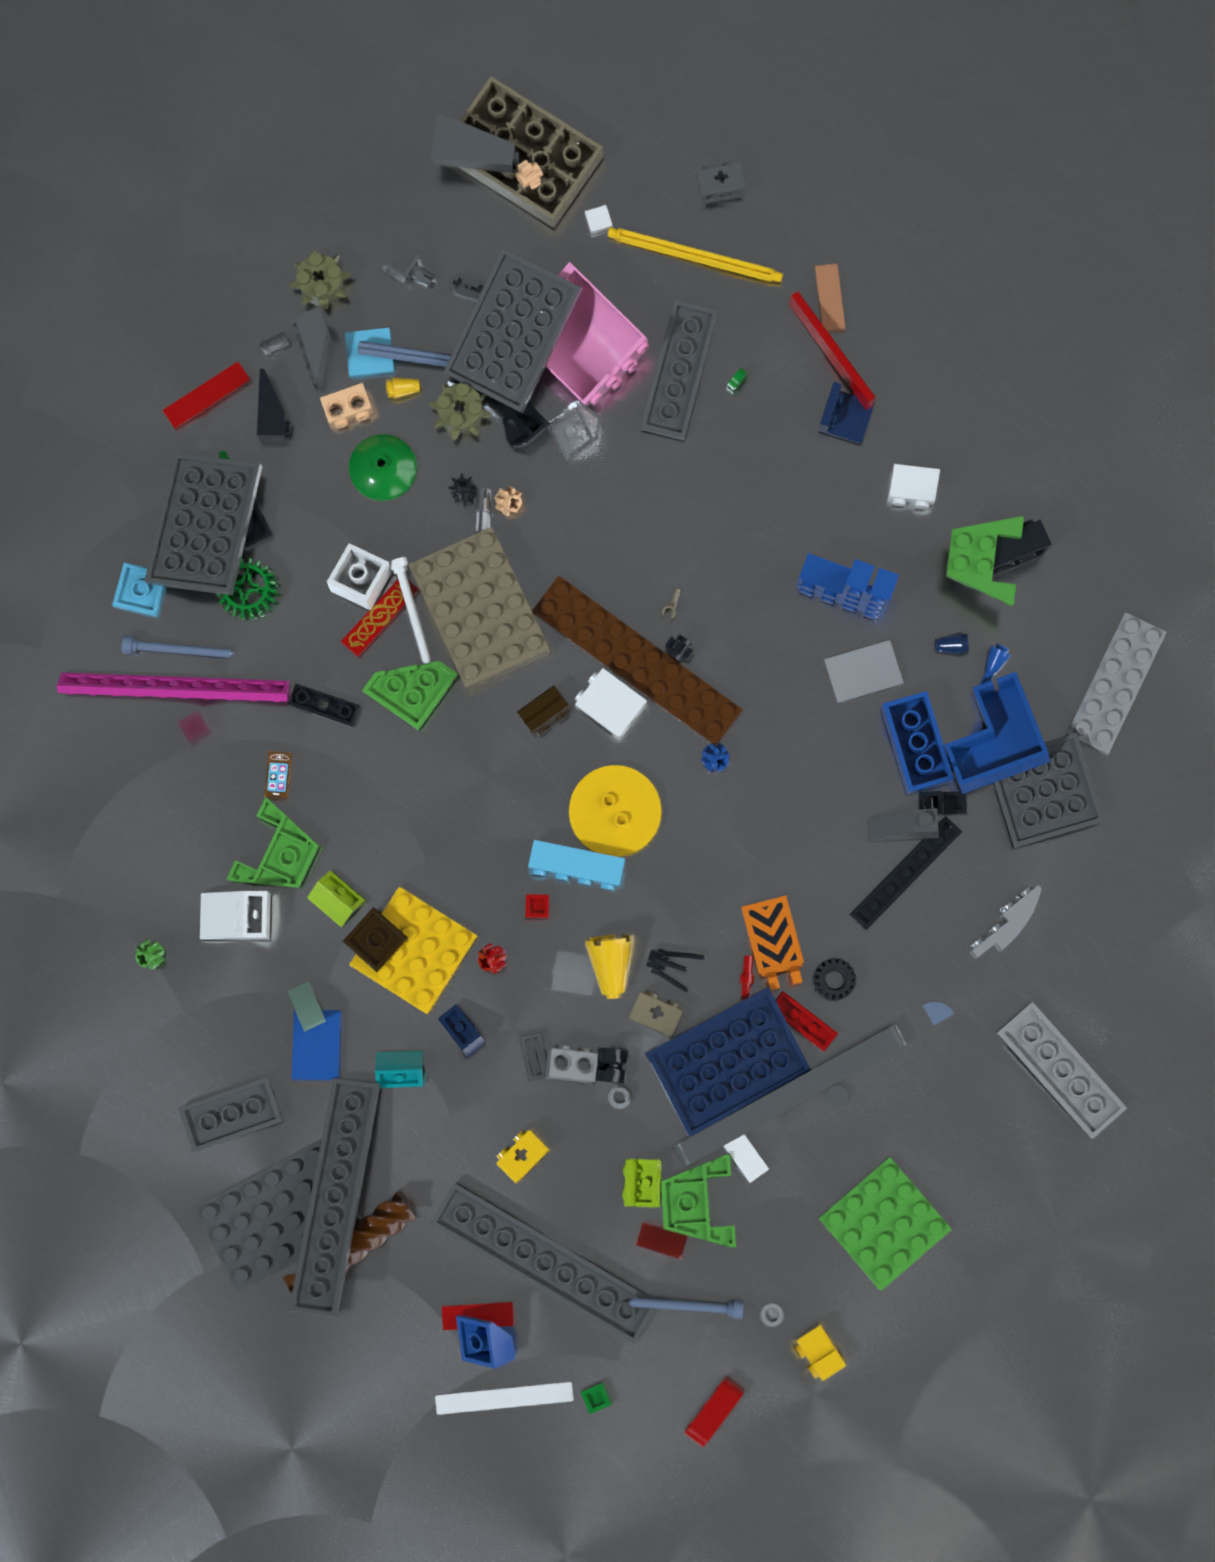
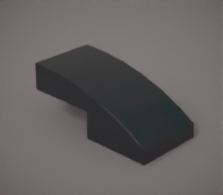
M961 791L919 792V809H937L938 816L968 815V792L964 794Z

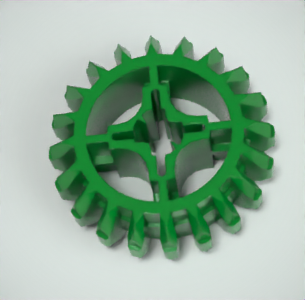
M241 558L237 576L242 573L244 574L243 578L236 582L234 587V593L240 594L241 605L234 603L229 595L216 593V596L221 598L219 604L221 606L226 605L224 610L227 613L232 610L233 617H237L240 613L241 619L245 620L247 613H249L250 618L254 619V612H257L259 616H263L261 609L264 607L269 611L270 607L267 603H275V599L270 595L278 594V591L273 589L278 583L276 580H272L275 575L273 572L268 573L269 567L267 565L261 568L262 562L259 560L253 565L252 558L248 559L247 564ZM253 573L258 574L264 579L265 587H260V585L253 583ZM249 582V586L251 587V589H248L247 593H244L242 588H246ZM263 594L256 603L250 605L253 597Z

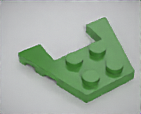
M1020 516L952 529L946 577L972 589L979 590L993 599L996 598L1004 602V604L1013 607L1016 584L992 581L997 536L1021 539L1024 517Z
M265 798L256 816L278 826L257 870L235 860L227 880L300 889L319 846L268 798Z
M730 1154L661 1181L664 1229L729 1247H736L735 1226L710 1227L707 1177L731 1176Z

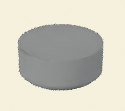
M769 1302L761 1308L760 1317L764 1324L774 1327L783 1321L784 1311L779 1304Z

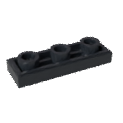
M296 683L288 703L290 707L352 728L355 725L361 708L358 704ZM322 702H327L328 706L326 708H320Z

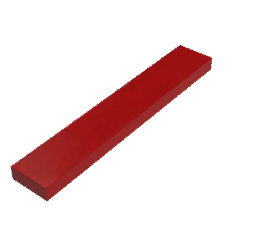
M798 291L792 294L789 302L790 307L866 410L871 408L874 404L875 395Z

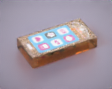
M268 752L265 798L288 799L292 753Z

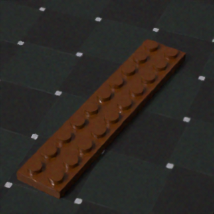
M560 576L556 578L532 610L536 617L710 744L712 743L717 746L743 711L742 708L676 660L666 655L657 646Z

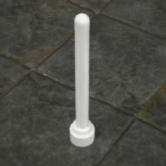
M397 558L389 561L390 569L398 576L422 661L424 664H429L432 661L406 574V571H408L407 566H409L407 558Z

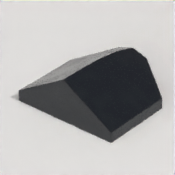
M529 402L523 413L513 409L503 418L506 440L514 448L528 446L551 427V424Z

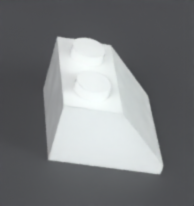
M894 464L890 474L887 502H892V505L895 506L912 504L918 509L933 507L940 469Z

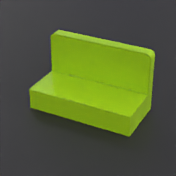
M331 870L317 881L308 895V899L340 927L346 924L350 916L365 901Z

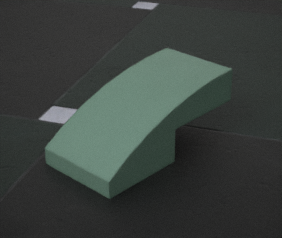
M309 981L288 990L304 1031L326 1022Z

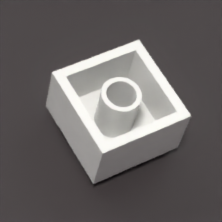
M349 543L328 578L327 584L331 592L371 610L392 571L388 561Z

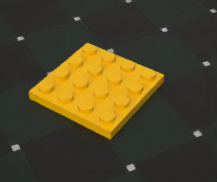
M398 887L382 915L408 937L407 941L378 973L357 954H355L349 965L428 1015L478 936L406 890Z

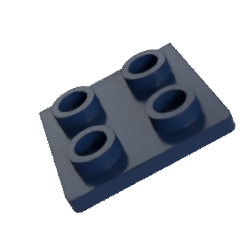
M833 382L818 431L862 444L874 404L866 410L855 395L841 391L842 384Z

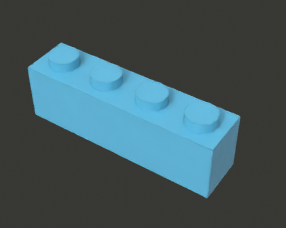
M534 840L528 868L533 870L532 874L546 877V873L555 875V879L569 881V878L578 879V884L591 886L592 883L601 884L600 888L614 891V887L620 888L625 858Z

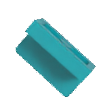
M423 1051L376 1052V1083L380 1085V1088L423 1087Z

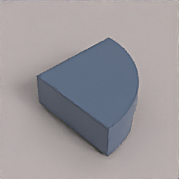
M929 1002L922 1005L933 1026L954 1014L943 1003Z

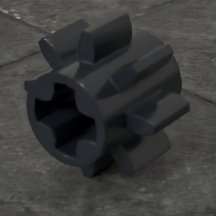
M461 473L460 478H452L454 486H450L448 489L449 492H455L453 495L454 501L459 498L465 504V499H474L472 491H475L477 486L471 485L473 482L472 476L466 479L463 473ZM459 486H461V487H465V486H466V487H467V491L461 490V491L459 492V488H458V487H459Z
M678 635L676 639L671 636L665 644V647L668 649L666 655L678 663H681L683 659L688 661L693 654V650L690 649L693 643L682 635Z

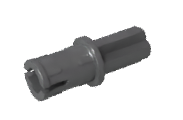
M485 488L476 489V508L473 509L475 513L474 532L476 534L488 528V519L491 513L489 509L490 489H486V491Z

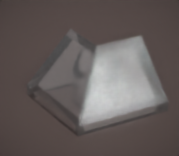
M578 400L571 403L549 421L551 424L550 430L566 463L597 441L602 422L601 416Z

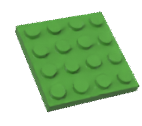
M890 1157L818 1218L879 1291L887 1287L952 1230Z

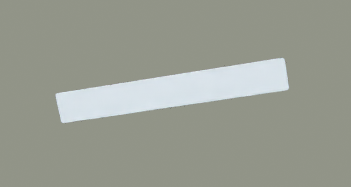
M565 1382L436 1395V1412L440 1415L573 1401L572 1383Z

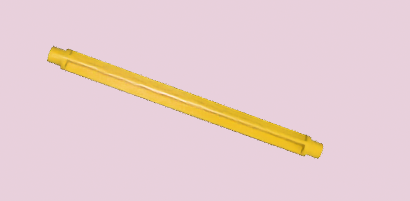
M610 227L607 237L622 243L769 282L781 283L783 273L777 272L773 268L622 228Z

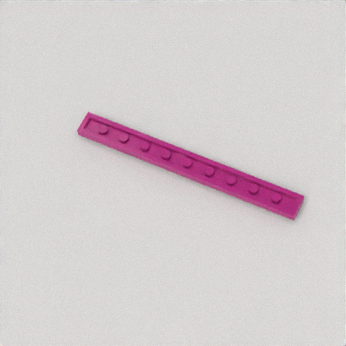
M61 672L57 684L58 693L70 695H124L273 702L287 701L290 690V682L284 680Z

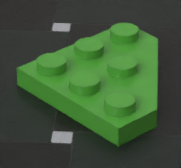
M440 661L401 667L389 671H378L373 674L362 692L419 731L456 680L458 673Z

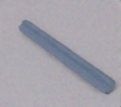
M360 341L358 345V353L361 355L443 367L447 366L452 355Z

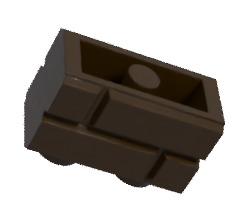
M553 685L518 710L517 715L533 737L537 734L542 736L551 729L549 727L550 724L555 721L560 723L569 716L567 712L570 711V706Z

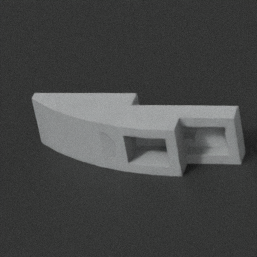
M1030 885L1020 893L1023 898L1016 903L1012 900L1002 908L1004 913L1000 917L1005 924L1003 925L1000 921L990 929L992 934L985 939L981 936L972 944L974 949L970 953L975 959L993 945L999 952L1002 951L1016 938L1035 910L1042 889L1039 885L1034 889Z

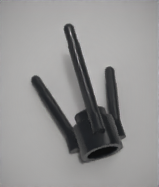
M660 948L658 951L651 950L646 963V967L651 968V973L662 977L674 986L687 992V987L660 971V969L665 971L666 966L682 971L687 970L685 966L668 961L669 957L666 956L702 960L705 959V956L665 951Z

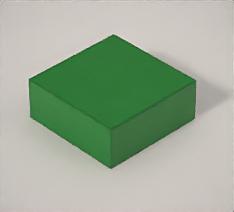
M603 1383L580 1392L589 1415L611 1406Z

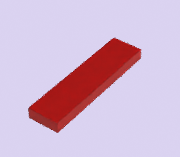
M237 361L162 411L174 429L177 430L250 383L251 380Z

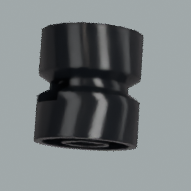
M598 1047L597 1061L600 1065L596 1069L595 1081L624 1084L625 1070L622 1067L627 1062L628 1051Z

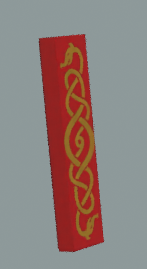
M398 579L342 639L341 643L358 658L406 606ZM409 581L414 597L420 590Z

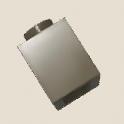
M646 991L645 994L640 992L629 1020L672 1038L683 1013L679 1009L680 1005L670 1000H667L666 1003L659 1001V996L649 991ZM657 1007H660L661 1013L664 1015L654 1019L653 1013L650 1010H656Z

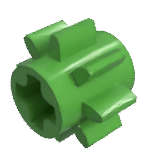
M147 939L135 948L137 951L135 958L141 967L149 966L153 970L164 961L162 958L164 949L158 942L151 943Z

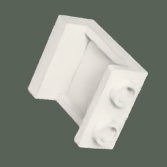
M602 668L600 672L595 671L588 681L590 685L586 691L582 689L574 699L576 701L575 708L583 711L620 741L646 707L647 700Z

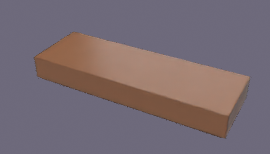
M838 265L815 266L821 323L828 333L845 331Z

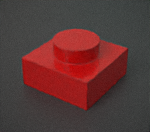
M526 894L525 918L549 919V895Z

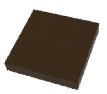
M373 907L342 942L378 973L407 941L408 937Z

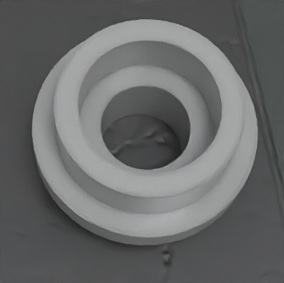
M614 1086L608 1094L609 1103L614 1108L623 1109L631 1102V1092L625 1086ZM623 1093L624 1100L618 1102L615 1099V1095Z

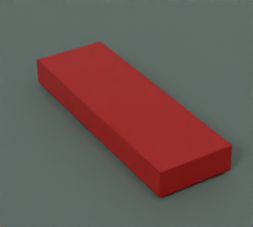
M784 991L776 998V1002L787 1024L821 1051L825 1052L838 1033Z
M513 1302L441 1306L443 1330H458L456 1316L459 1314L490 1321L498 1327L514 1326Z

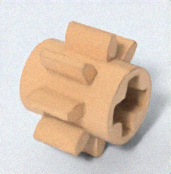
M525 160L517 165L518 172L515 173V176L523 188L530 186L533 190L541 184L540 177L543 176V173L535 161L528 163Z
M507 486L506 490L500 488L494 497L497 504L495 508L509 516L510 511L517 513V510L523 504L520 498L522 493L516 491L511 486Z

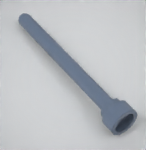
M123 635L121 650L125 654H132V652H137V650L224 658H230L233 655L232 650L226 648L138 641L137 638L129 635Z
M635 1297L629 1300V1304L632 1307L727 1313V1316H731L733 1319H742L743 1300L733 1299L732 1302L728 1301L727 1304Z

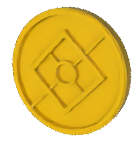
M610 765L590 772L578 783L570 799L569 818L574 834L587 849L610 856L626 857L643 849L655 836L661 820V803L655 787L642 773L630 767Z

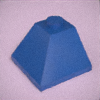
M461 1314L456 1316L462 1361L496 1369L515 1359L514 1344L510 1334L493 1322Z

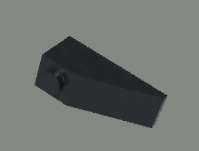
M260 369L257 436L260 441H287V434H291V421H288L265 369Z

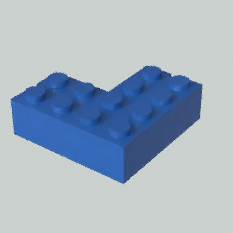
M808 553L796 588L800 589L799 592L804 595L812 596L814 594L822 597L821 600L826 603L834 604L836 602L843 605L845 610L851 612L858 610L865 613V617L877 620V618L882 619L899 575L879 568L874 584L870 586L868 584L875 567L874 565L855 559L852 568H848Z
M1017 672L997 678L999 689L997 692H995L992 680L972 687L974 698L987 729L944 744L962 794L1050 762L1048 750Z

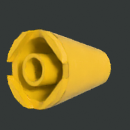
M615 934L590 937V940L585 939V946L601 994L606 995L607 999L620 998V994L625 992L631 935L622 934V938L617 939Z

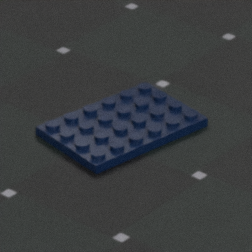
M765 987L645 1053L688 1137L811 1071L769 987Z

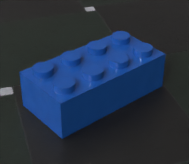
M925 691L883 703L880 709L906 794L911 795L952 783L954 777L928 692Z

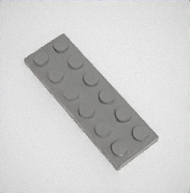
M1126 612L1123 614L1066 736L1077 733L1080 743L1105 755L1109 754L1167 633L1166 631Z
M1033 1002L997 1032L1090 1139H1094L1127 1109Z

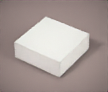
M606 205L585 211L591 235L608 230L610 227L613 228Z

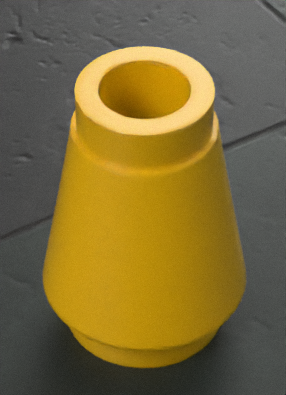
M391 377L390 380H386L388 398H394L395 400L420 392L419 380Z

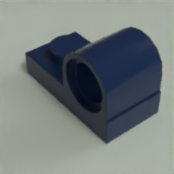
M456 1004L438 1018L467 1057L486 1044L485 1040Z

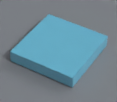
M390 328L345 332L350 378L395 373L393 359L358 353L360 341L392 345Z
M124 562L112 606L157 618L165 586L147 584L144 581L147 572L146 567Z

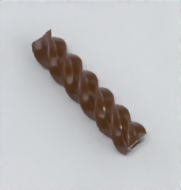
M397 1191L391 1201L379 1204L372 1216L362 1217L355 1224L347 1269L349 1265L362 1261L368 1251L379 1248L385 1242L387 1236L399 1233L406 1222L417 1219ZM289 1274L283 1277L291 1293L293 1292L296 1274Z

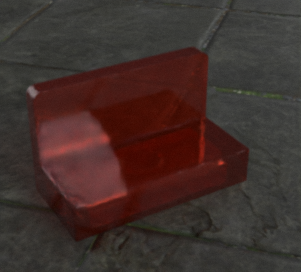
M643 1222L636 1246L681 1260L688 1236Z

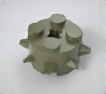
M314 250L313 254L301 263L295 262L294 265L298 269L297 279L290 283V288L301 290L303 295L301 304L303 306L310 302L315 305L321 304L322 308L327 310L329 302L333 303L339 297L345 298L347 296L343 291V282L351 277V273L340 270L338 265L339 255L329 257L319 254L317 250Z
M464 383L455 384L450 387L443 384V392L438 397V400L430 402V406L437 410L439 419L434 424V427L443 426L452 433L453 440H456L460 434L466 435L471 432L477 436L481 420L491 417V413L483 409L482 400L486 397V394L482 392L477 393L472 387ZM464 407V411H457V408Z

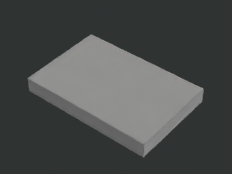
M890 640L824 659L837 704L904 684Z

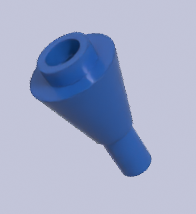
M998 643L995 647H990L986 666L987 670L981 683L991 681L994 674L1012 656L1008 654V648Z

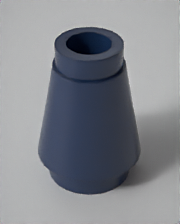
M959 632L935 639L936 652L962 655L963 652H969L968 634Z

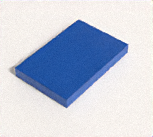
M294 1009L292 1080L333 1081V1078L339 1079L341 1010H322L326 1022L304 1031Z

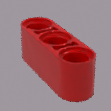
M725 1377L686 1428L684 1434L703 1448L741 1399L744 1392Z

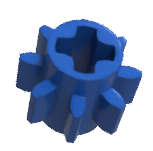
M711 743L703 749V758L700 761L710 772L714 768L720 771L728 765L730 753L721 743H718L717 746Z

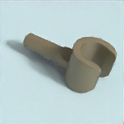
M675 588L669 605L662 610L663 616L665 611L670 608L674 612L671 619L675 618V606L681 591L680 589Z

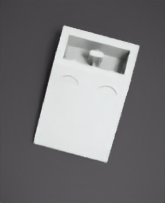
M268 891L201 893L200 940H270L271 894Z

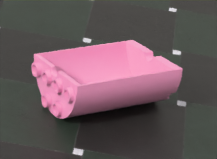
M569 262L557 276L583 288L546 367L584 405L590 403L595 405L611 388L615 390L622 384L623 380L621 378L627 372L630 374L638 366L636 361L649 347L648 338Z

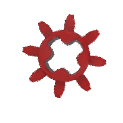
M489 943L482 950L478 951L480 955L478 957V964L484 971L491 970L495 974L506 965L504 962L506 960V953L500 946L493 947Z

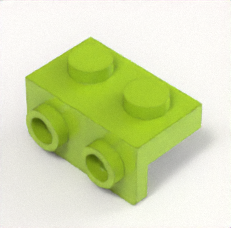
M626 1159V1164L623 1168L625 1177V1188L622 1192L624 1206L660 1208L662 1160Z

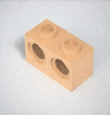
M363 383L320 397L331 428H344L351 421H364L370 417L369 415L374 414ZM356 400L364 401L363 406L360 408H354L352 405ZM339 407L343 409L342 413L338 416L331 414L334 408Z

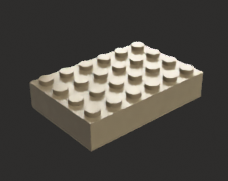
M492 76L460 120V122L514 143L515 151L519 152L518 165L525 160L528 163L535 161L540 167L543 176L540 177L541 184L532 190L530 186L523 188L517 180L515 173L518 172V166H514L513 173L469 168L460 169L555 228L603 158V147Z
M492 527L409 564L410 571L467 692L550 655V649Z

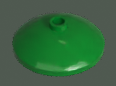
M378 434L364 439L353 450L349 460V475L354 487L363 496L371 500L390 501L402 496L412 486L416 477L417 464L413 451L406 442L393 435ZM381 460L386 462L383 467L377 465Z

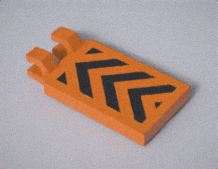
M786 895L742 906L741 910L758 974L762 975V977H767L770 991L780 988L776 973L788 970L792 985L801 984L803 981L799 968L803 967L804 960Z

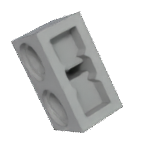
M555 1045V1049L551 1048L548 1050L545 1078L593 1083L596 1079L598 1054L592 1053V1049L578 1048V1051H571L569 1046ZM557 1056L565 1059L566 1065L563 1069L558 1068L555 1064ZM580 1059H585L588 1062L589 1067L587 1071L579 1069L578 1061Z

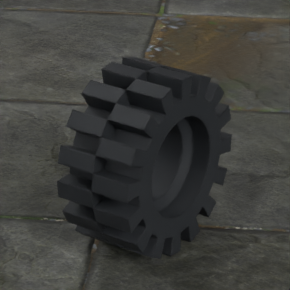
M831 958L823 961L817 967L813 977L814 987L817 989L818 994L830 1001H839L851 994L856 985V975L854 968L849 965L850 963L845 962L841 958ZM836 970L842 973L844 977L843 985L839 988L829 987L826 983L828 972Z

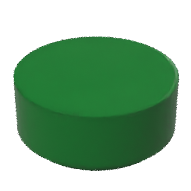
M741 367L727 385L735 390L747 376V371Z

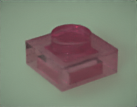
M198 711L178 722L190 743L210 732Z

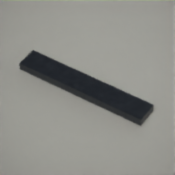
M947 816L938 823L939 838L922 839L849 914L865 931L962 833Z

